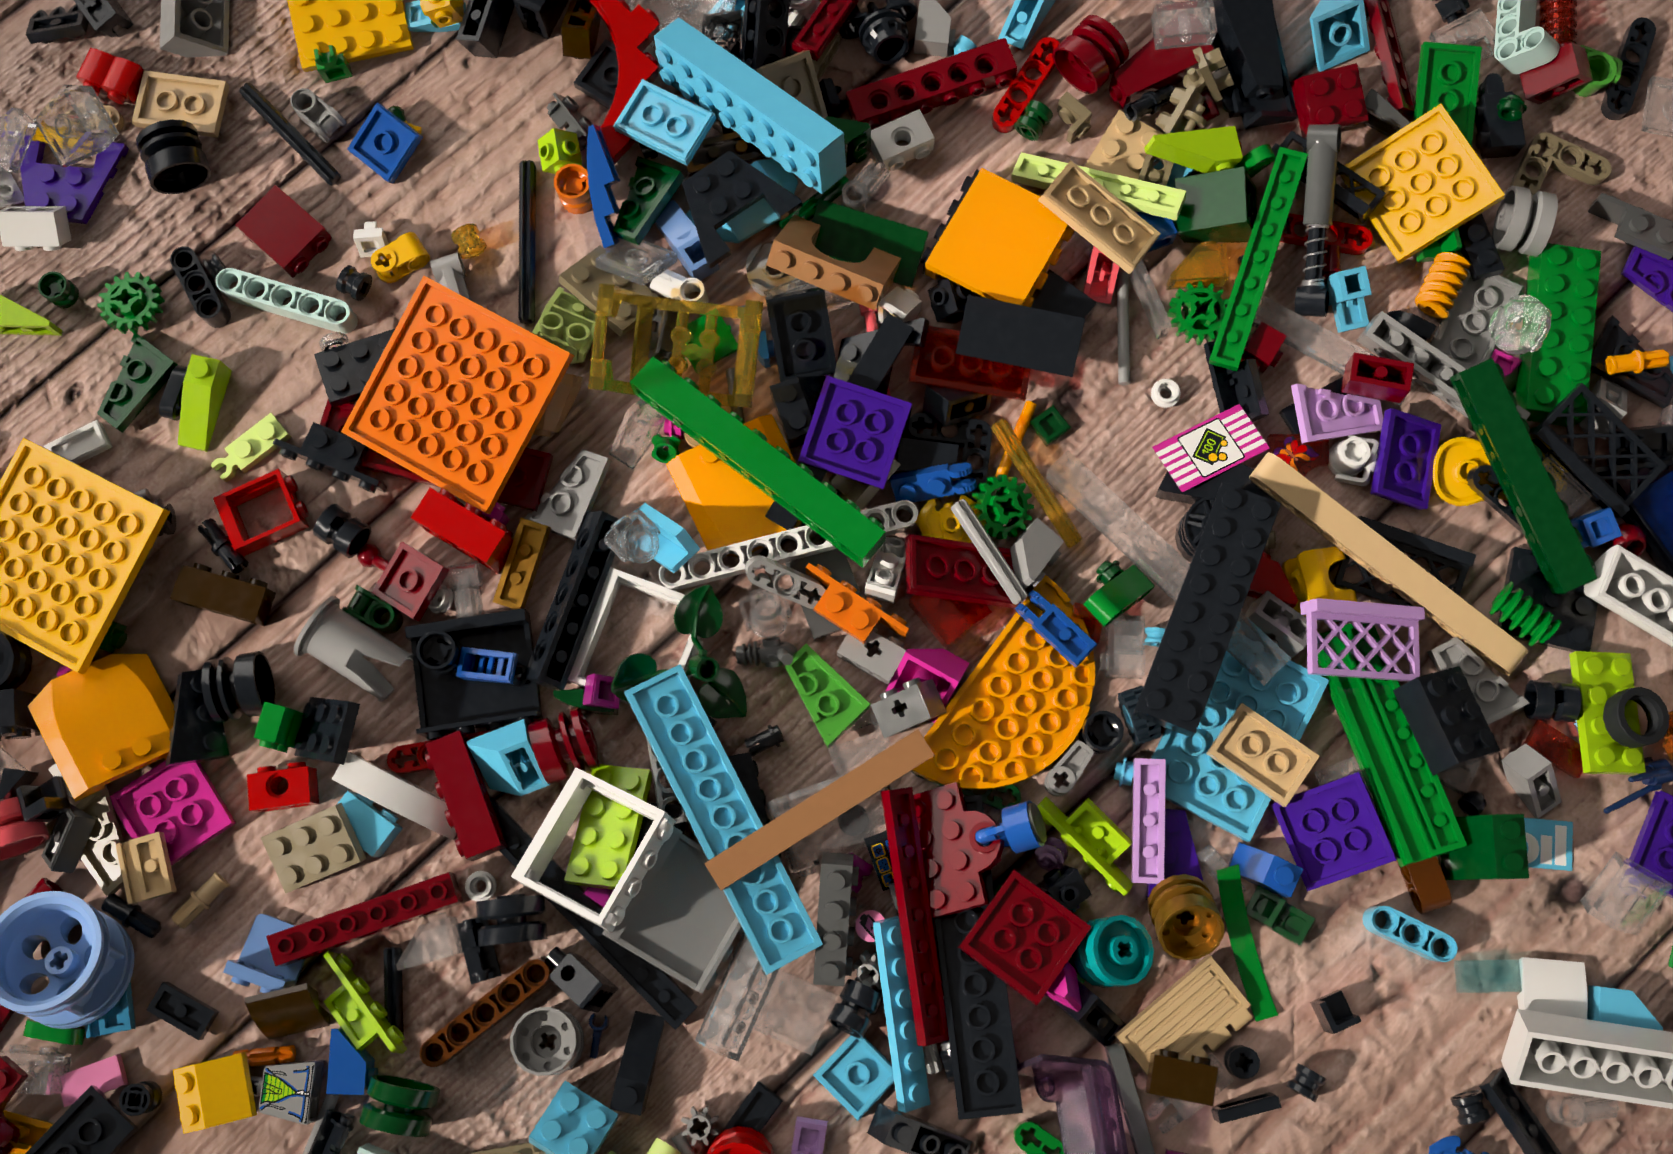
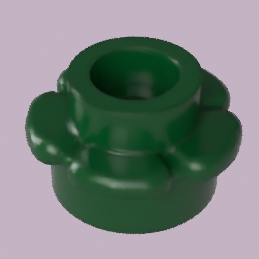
M1508 95L1500 99L1497 104L1498 116L1505 121H1517L1526 112L1527 105H1525V101L1520 96Z
M1109 560L1103 562L1096 571L1098 574L1097 582L1105 585L1121 574L1124 570L1119 566L1120 562L1117 560L1113 561V563Z

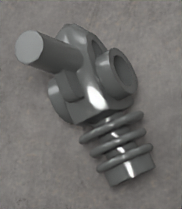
M780 637L764 638L760 647L757 641H754L753 647L751 643L748 644V648L746 644L736 646L738 664L747 665L749 660L750 665H753L755 661L756 666H759L761 660L762 663H765L766 667L770 668L779 667L783 664L790 665L793 662V655L797 652V648L789 642H781Z

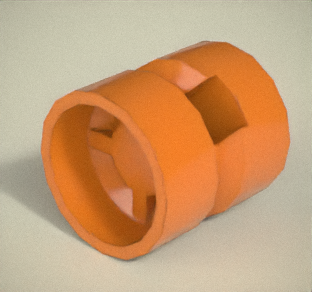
M567 164L561 167L555 174L554 187L564 209L573 214H584L592 209L587 169L578 164Z

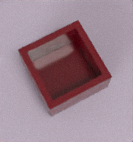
M1357 63L1302 76L1291 82L1302 138H1307L1309 125L1340 124L1341 129L1369 120Z

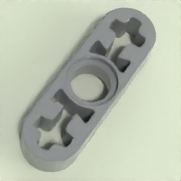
M753 556L745 565V573L752 584L810 609H814L826 591L819 580L765 556ZM762 564L765 571L773 575L772 581L768 575L759 573L756 577L753 568H759ZM784 575H790L794 578V584L789 589H781L778 586L779 579ZM801 581H803V588L808 591H813L816 588L819 594L818 597L812 596L809 599L807 593L800 590Z

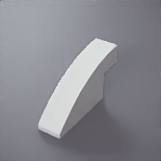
M347 752L344 765L340 764L332 777V780L451 840L457 834L455 827L451 828L446 820L445 811L448 808L445 800L353 753Z

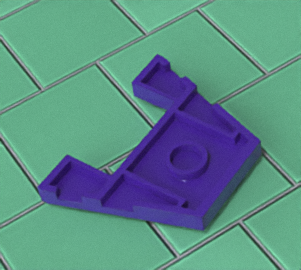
M17 133L16 140L25 206H66L68 222L87 224L104 195L102 190L109 178H114L118 171L116 166L121 157H126L129 148L124 143L99 141L94 168L42 163L46 143L33 141L31 134Z

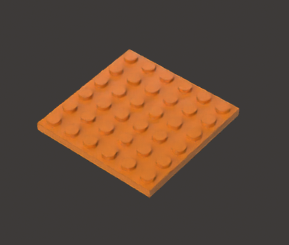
M423 276L341 432L438 487L445 489L479 510L491 514L574 355L434 280Z

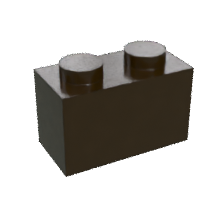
M1160 1049L1159 1055H1150L1146 1093L1213 1106L1219 1067L1211 1066V1059L1191 1055V1061L1178 1059L1179 1052Z

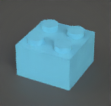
M564 1081L529 1135V1143L546 1154H597L615 1125L618 1114L569 1082Z

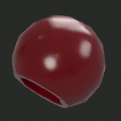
M1619 524L1622 536L1606 542V549L1608 550L1615 545H1620L1636 556H1641L1646 548V536L1643 531L1632 524Z

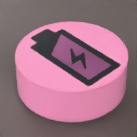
M874 910L861 913L855 923V930L859 938L866 942H875L873 922L885 919L883 915Z

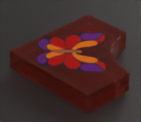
M1269 434L1267 436V444L1270 447L1268 452L1281 458L1304 477L1314 468L1324 467L1329 464V439L1302 444L1300 434Z

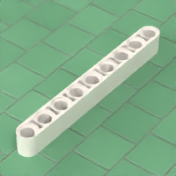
M901 500L860 511L868 519L870 517L880 518L883 522L886 536L911 529L918 517L916 505L908 500ZM900 509L907 510L911 514V520L904 523L900 522L896 517V512ZM805 525L697 553L679 569L681 578L675 583H669L665 580V574L668 569L661 566L659 569V579L664 587L678 591L745 573L747 561L753 557L751 554L752 550L758 546L765 547L769 552L767 558L778 563L793 561L837 548L827 540L821 545L813 544L809 536L815 531ZM792 539L796 542L797 549L787 553L782 550L780 545L783 540ZM728 554H735L739 557L740 561L737 566L728 568L723 564V558ZM700 561L707 562L711 567L710 571L705 575H697L694 572V566ZM761 564V566H760L759 568H755V567H754L753 570L762 569V568H764V567H763V565Z

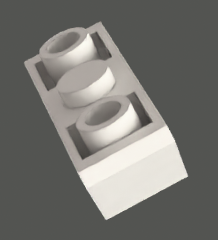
M886 537L885 542L876 553L866 582L865 596L894 604L906 563L904 541L896 537Z

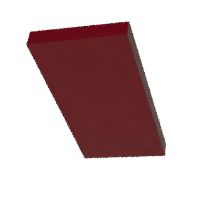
M909 534L905 538L906 594L1016 608L1019 605H1014L973 543ZM997 547L1014 572L1010 549Z

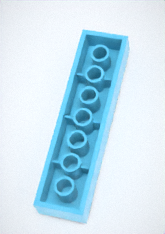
M678 17L654 35L655 53L660 67L659 74L665 84L672 85L686 99H691L700 107L715 113L716 118L726 128H731L745 142L752 143L766 157H771L780 163L784 170L795 174L806 186L813 187L823 194L847 174L844 132Z

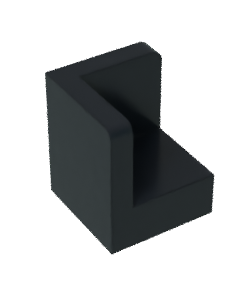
M55 776L40 786L21 785L16 788L25 822H50L71 809L61 776Z
M1336 990L1310 1002L1324 1032L1335 1034L1361 1022L1359 1015L1352 1014L1341 990Z

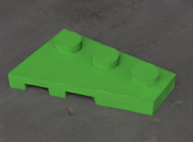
M807 644L793 655V662L790 665H785V669L827 748L832 746L870 708L871 704Z

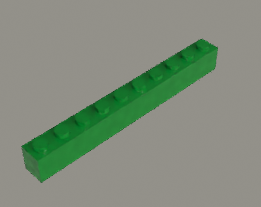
M653 356L630 381L633 393L862 568L885 542L886 531H884L885 528L881 522L874 517L868 519L860 513L861 509L856 503L850 499L843 500L837 495V491L832 485L826 481L821 483L815 479L813 472L804 464H799L798 466L790 460V455L779 446L774 448L770 445L763 433L757 429H749L744 425V420L733 411L728 413L721 408V403L710 394L705 396L701 393L693 380L685 377V379L676 374V369L665 360L660 362Z

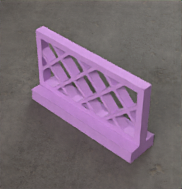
M1321 598L1300 603L1301 615H1306L1308 674L1395 681H1411L1420 676L1418 621L1425 619L1424 607ZM1317 620L1324 621L1332 630L1324 639L1317 632ZM1347 623H1351L1358 631V634L1351 641L1341 630ZM1374 625H1377L1385 634L1378 643L1368 632ZM1400 627L1408 628V641L1405 644L1395 635ZM1335 635L1345 645V648L1338 655L1328 645ZM1362 637L1372 648L1365 657L1355 647ZM1388 640L1399 650L1392 659L1382 649ZM1322 649L1332 660L1326 668H1318V654ZM1349 652L1359 662L1353 670H1350L1342 661ZM1376 654L1386 664L1380 672H1377L1369 663ZM1402 656L1409 662V674H1403L1396 665Z

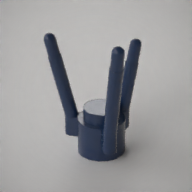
M1652 757L1644 758L1646 772L1630 776L1628 781H1642L1643 784L1648 786L1606 807L1603 812L1608 814L1652 791L1662 789V784L1672 782L1673 768L1669 761L1664 758L1653 760Z

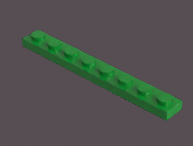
M1279 147L1209 359V364L1238 371L1308 153Z

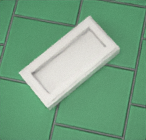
M95 420L44 445L46 449L76 464L113 447L102 422L99 420Z

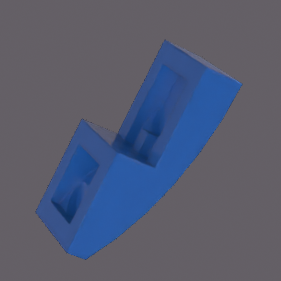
M1605 508L1570 520L1573 527L1577 528L1582 536L1583 542L1581 544L1583 548L1588 546L1594 548L1622 536L1612 508Z

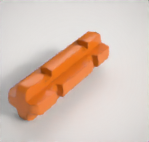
M293 1045L280 1046L279 1048L278 1046L250 1049V1051L245 1049L233 1052V1055L246 1052L248 1066L250 1065L251 1067L273 1065L279 1062L280 1064L291 1063L296 1059V1049Z

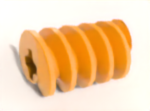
M1451 252L1437 254L1434 258V264L1429 268V273L1420 287V293L1415 298L1417 307L1431 317L1438 319L1448 318L1449 312L1446 309H1451L1454 306L1452 300L1458 297L1457 290L1463 287L1461 280H1465L1468 276V272L1465 269L1471 266L1469 261Z

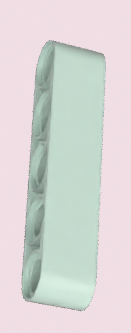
M225 268L216 276V286L233 302L343 334L352 332L357 326V315L346 302L340 299L234 268ZM238 281V284L234 288L229 289L230 285L233 282ZM265 289L261 296L256 297L258 291ZM292 297L288 304L282 305L286 298ZM319 305L315 312L309 313L311 307ZM346 313L344 319L336 321L339 314Z

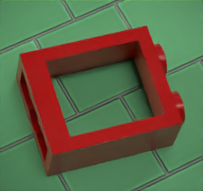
M277 469L213 498L234 551L247 556L309 528L306 520L309 517V512L303 501H298L295 492L299 489L292 475H286L283 471ZM281 487L294 519L250 538L237 506Z

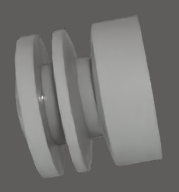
M552 1007L534 1008L524 1013L515 1023L510 1036V1050L515 1062L524 1071L537 1076L560 1075L570 1070L580 1059L585 1046L584 1032L580 1022L571 1013ZM547 1035L556 1036L557 1039L553 1042L555 1048L545 1047V1044L548 1042Z

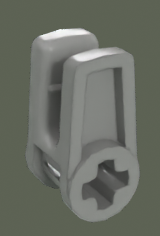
M1080 740L1076 741L1046 775L1044 786L1048 793L1053 796H1063L1071 791L1094 755L1093 749ZM1060 775L1064 776L1063 783L1066 787L1062 785L1057 788L1054 785L1056 779L1053 776L1056 778Z

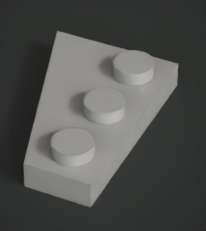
M582 449L560 475V480L553 489L542 496L540 499L542 502L539 504L537 512L533 511L532 514L529 512L524 519L551 527L550 532L576 541L586 513L591 512L612 461L607 457Z

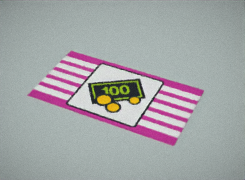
M1240 404L1152 447L1181 492L1270 449Z

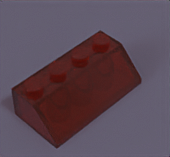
M929 326L925 347H914L909 375L910 382L1022 401L1026 400L1031 369L956 354L960 335L958 330Z

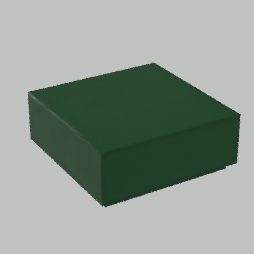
M1054 405L1029 423L1046 446L1052 444L1071 429V426Z

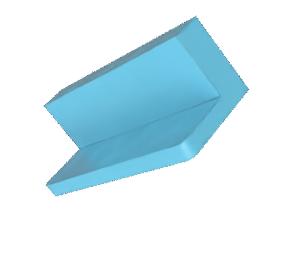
M644 503L636 510L649 527L633 541L634 545L672 573L677 572L700 550L699 546L683 527L647 503Z

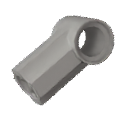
M458 252L430 260L437 283L471 300L465 277H467L466 271Z

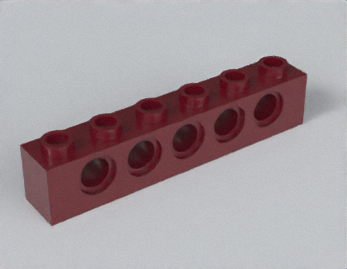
M1006 38L849 90L846 92V106L852 120L867 122L871 126V130L918 109L924 115L931 112L935 107L941 105L950 106L968 96H980L986 90L994 87H1006L1016 77L1017 65ZM987 68L991 72L983 73L979 69ZM961 77L964 81L956 82L953 78ZM928 86H935L938 90L930 91L926 88ZM909 95L912 98L909 100H903L900 98V96ZM876 104H883L886 107L883 109H876L873 106Z
M447 872L266 937L275 966H287L464 902L455 874Z

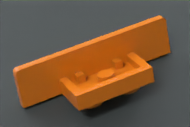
M810 563L807 564L805 567L806 574L819 580L827 587V590L814 607L816 613L863 644L878 622L906 638L909 628L906 627L907 622L895 613H892L891 616L881 610L882 605L873 598L867 596L864 599L856 594L857 589L844 580L839 583L830 577L832 573L824 566L817 564L815 567Z

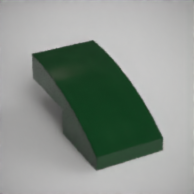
M584 689L553 690V696L573 708L579 707L581 711L594 714L618 715V709L583 705Z
M1259 885L1246 906L1249 917L1299 947L1303 945L1316 921L1312 916L1288 904L1286 900Z

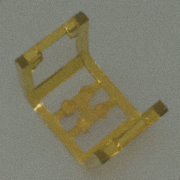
M599 284L588 389L635 395L630 381L649 360L654 310L671 311L678 313L676 327L673 328L670 334L673 349L672 357H670L668 362L676 369V374L682 377V374L687 371L688 362L685 357L693 361L700 359L696 365V371L700 375L698 387L701 393L705 396L708 394L714 396L722 406L752 408L764 302L746 300L745 307L646 296L616 285ZM621 303L637 307L629 382L613 380L612 361L604 359L608 316L616 318ZM689 314L706 315L705 330L702 331L699 337L702 347L694 343L687 345L691 341V333L687 329ZM718 317L741 319L732 395L709 392L711 377L717 371L714 355L715 348L720 343V337L716 333Z

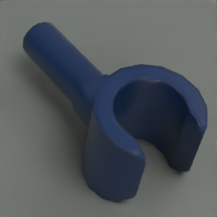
M595 1013L589 1018V1025L593 1029L590 1058L598 1057L602 1032L609 1026V1019L606 1015L604 1017V1024L601 1027H595L594 1025Z

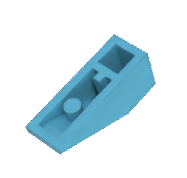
M1015 0L998 39L1006 38L1008 44L1024 50L1056 0Z

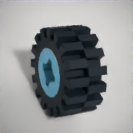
M1142 685L1118 693L1119 708L1122 711L1121 715L1125 720L1124 723L1128 728V733L1136 745L1160 738L1162 735L1160 725L1133 715L1143 689Z

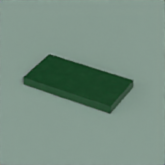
M821 199L818 200L812 222L821 225L815 247L820 252L836 260L856 263L866 260L875 247L901 258L892 283L908 288L913 287L929 235L928 231Z

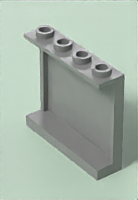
M673 826V833L660 848L655 865L644 876L639 893L628 904L623 921L615 927L612 933L604 929L602 935L703 994L705 989L709 990L715 983L718 973L715 971L721 961L726 962L734 948L731 944L737 934L741 935L744 931L724 891L719 889L704 863L708 859L701 845L682 834L681 830Z

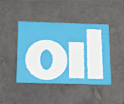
M1524 818L1528 867L1572 871L1573 822Z

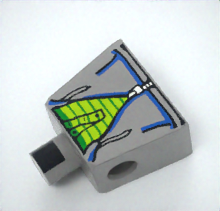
M325 1060L268 1065L264 1068L263 1077H251L254 1097H260L259 1112L304 1125L315 1122L318 1115Z

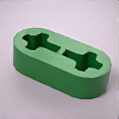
M1264 144L1243 156V159L1235 168L1244 166L1252 178L1274 162L1276 157L1270 144Z
M27 1019L23 1036L62 1044L82 1045L86 1032L85 1027L82 1026L71 1029H57L45 1026L32 1019Z
M1021 1121L1013 1131L1016 1144L1027 1154H1047L1042 1150L1044 1145L1053 1150L1058 1146L1061 1148L1059 1150L1060 1154H1069L1067 1147L1060 1140L1033 1121ZM1031 1127L1034 1128L1033 1135L1040 1140L1038 1146L1029 1140L1025 1144L1022 1143L1021 1130L1028 1131Z

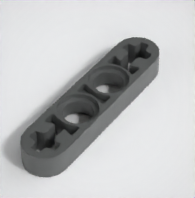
M1121 1042L1105 1046L1107 1059L1135 1154H1155Z

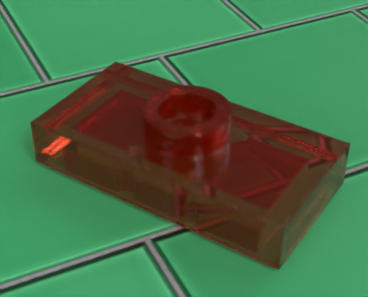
M1536 720L1524 744L1526 743L1564 773L1573 778H1579L1583 772L1580 744L1544 721Z

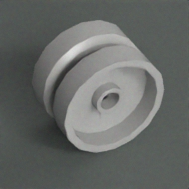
M1512 185L1506 191L1505 199L1501 201L1494 221L1492 239L1495 247L1501 250L1512 251L1517 246L1521 254L1535 257L1540 255L1548 243L1556 221L1558 210L1556 194L1537 191L1532 196L1530 189Z

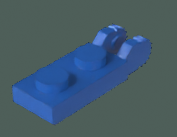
M967 462L952 465L947 463L897 473L890 477L896 502L908 500L913 503L955 495V493L964 494L972 492L977 487L974 478L956 481L952 479L964 477L972 473V465Z
M1032 590L1028 594L1030 601L1040 610L1044 611V613L1038 618L1027 606L1021 603L1015 608L1016 612L1076 668L1097 646V643L1055 604L1051 605L1038 592Z

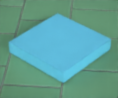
M851 1035L813 1074L857 1121L894 1083L892 1064L866 1037L859 1039Z

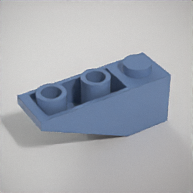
M674 200L670 201L655 221V224L690 277L701 281L718 271L719 265L717 264L711 269L707 266L695 225Z

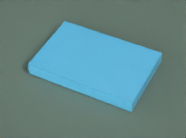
M642 79L613 127L615 131L688 166L717 118L715 113Z

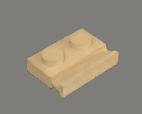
M156 832L124 843L115 844L128 905L177 892L164 832Z

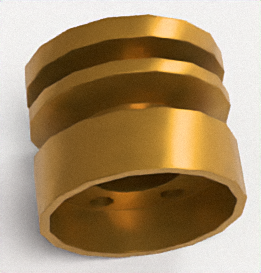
M1187 874L1173 875L1160 881L1152 889L1148 897V912L1155 926L1158 940L1166 953L1173 958L1193 960L1210 954L1220 945L1224 936V923L1205 882L1198 877Z

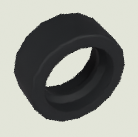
M1636 687L1617 692L1607 700L1604 706L1603 720L1606 730L1612 739L1622 746L1637 748L1657 743L1664 738L1669 728L1667 706L1660 696L1650 689ZM1629 700L1639 704L1646 713L1648 723L1644 735L1635 733L1626 722L1624 715L1625 705Z

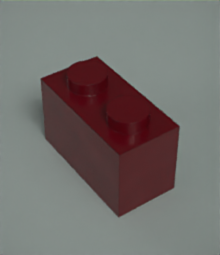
M1573 42L1560 44L1559 53L1551 62L1519 74L1525 99L1538 105L1593 80L1586 49Z
M1354 352L1345 365L1341 392L1401 403L1411 389L1414 363Z

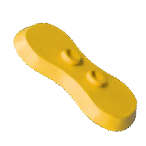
M1456 437L1444 442L1439 447L1433 464V482L1437 494L1445 502L1455 506H1468L1484 501L1482 497L1470 488L1467 481V474L1473 467L1479 465L1491 466L1480 441L1469 437ZM1543 455L1542 463L1546 471L1554 477L1556 482L1555 490L1558 493L1562 472ZM1487 472L1478 474L1481 478L1478 482L1479 484H1489L1492 488L1500 484L1498 482V484L1491 485L1485 479L1488 475ZM1502 490L1498 495V499L1508 501Z

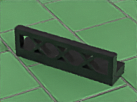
M1291 131L1281 145L1275 143L1272 150L1276 157L1279 147L1288 148L1294 141L1303 147L1304 153H1307V140ZM1308 157L1300 179L1304 184H1306ZM1337 161L1336 176L1343 174L1350 179L1351 188L1344 189L1336 183L1334 204L1364 223L1386 196V193ZM1353 181L1359 184L1360 186L1354 187ZM1368 190L1376 197L1368 205L1356 197L1355 192Z

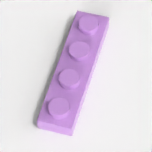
M1134 758L1132 883L1158 884L1164 880L1166 759Z

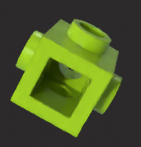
M553 128L537 140L543 172L556 174L561 167L567 164L582 165L577 133Z

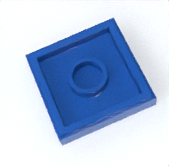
M377 102L347 150L387 182L394 184L423 139V136L384 105Z

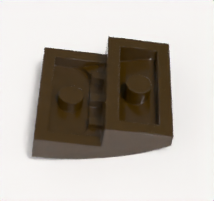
M308 983L245 998V1005L253 1021L269 1040L330 1026L329 1013L319 1005L318 992Z

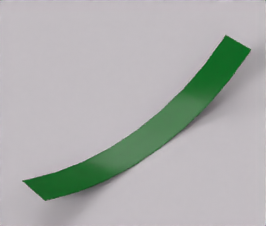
M1239 864L1216 870L1230 943L1255 1021L1258 1022L1278 1016L1252 936L1243 896Z

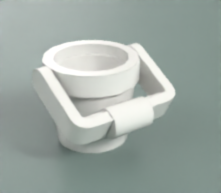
M1351 435L1348 436V439L1335 443L1329 449L1326 458L1328 468L1335 474L1334 479L1338 482L1367 486L1372 474H1374L1379 446L1378 441ZM1362 470L1364 471L1362 478L1354 477Z

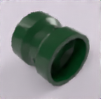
M1031 100L1025 108L1024 116L1018 118L1014 127L1024 138L1037 141L1043 133L1042 128L1048 125L1053 118V113L1045 104Z
M55 271L48 272L39 280L38 290L40 294L57 307L69 308L77 302L79 297L77 286L61 273Z

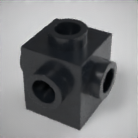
M945 277L941 278L936 286L928 290L931 308L934 311L937 322L956 324L963 320L967 297L972 295V291Z
M1067 865L1059 869L1050 870L1043 876L1044 880L1036 885L1072 913L1079 909L1080 903L1092 896L1078 869Z

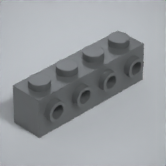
M822 853L817 933L823 945L815 949L813 984L844 987L845 976H852L853 957L847 956V946H854L855 927H849V916H856L857 897H851V886H858L859 867H853L854 854Z

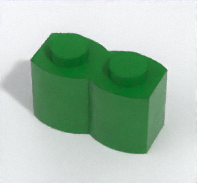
M264 702L253 738L260 739L258 746L287 753L289 747L295 749L296 736L301 731L304 721L303 713L288 707Z

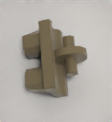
M1200 46L1193 50L1199 64V69L1190 68L1184 76L1183 85L1185 89H1187L1188 85H1192L1198 89L1199 93L1207 85L1214 102L1222 100L1220 91L1234 85L1228 68L1224 67L1226 64L1219 47L1204 54Z
M1188 85L1187 89L1175 87L1170 102L1176 106L1174 112L1169 114L1163 111L1156 120V125L1165 134L1193 131L1195 126L1205 127L1207 121L1201 116L1206 109L1203 106L1206 98L1197 91L1196 87Z

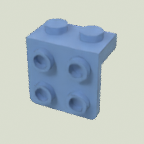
M266 914L257 915L239 959L228 960L223 973L233 976L231 981L239 985L250 986V983L261 986L260 992L262 993L295 986L306 959L287 966H275L266 936L296 925Z

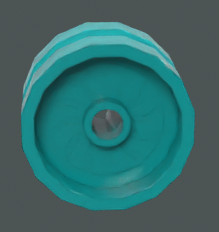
M1125 915L1099 918L1086 922L1091 928L1072 954L1074 966L1084 980L1093 986L1108 988L1136 984L1147 976L1153 964L1154 948L1151 936L1144 925L1135 918Z

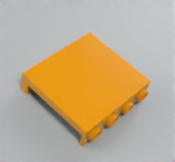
M981 168L927 259L925 275L935 280L938 275H941L987 299L1031 307L1034 302V298L1031 296L1036 288L1042 289L1048 278L1046 273L1050 264L1056 265L1062 253V250L1059 248L1064 240L1069 242L1075 230L1038 201L1040 196Z

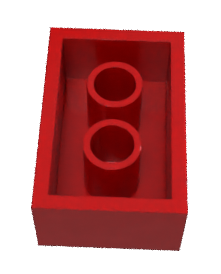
M430 487L410 518L426 532L499 574L506 563L513 542L511 538L513 533L494 518H491L490 522H488V518L482 515V512L474 506L466 503L463 507L464 504L445 489L441 488L440 492H437Z

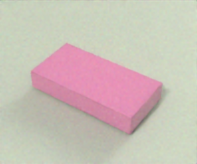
M121 1054L57 1076L64 1107L73 1105L91 1085L97 1086L103 1093L129 1084Z

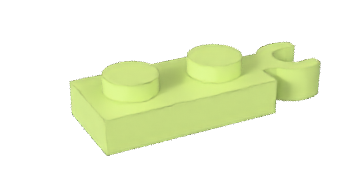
M269 413L224 449L229 455L226 458L215 459L211 467L217 471L221 467L226 466V472L220 478L228 482L234 478L238 468L246 473L276 450L277 447L272 444L275 438L286 442L291 438V435L272 413Z

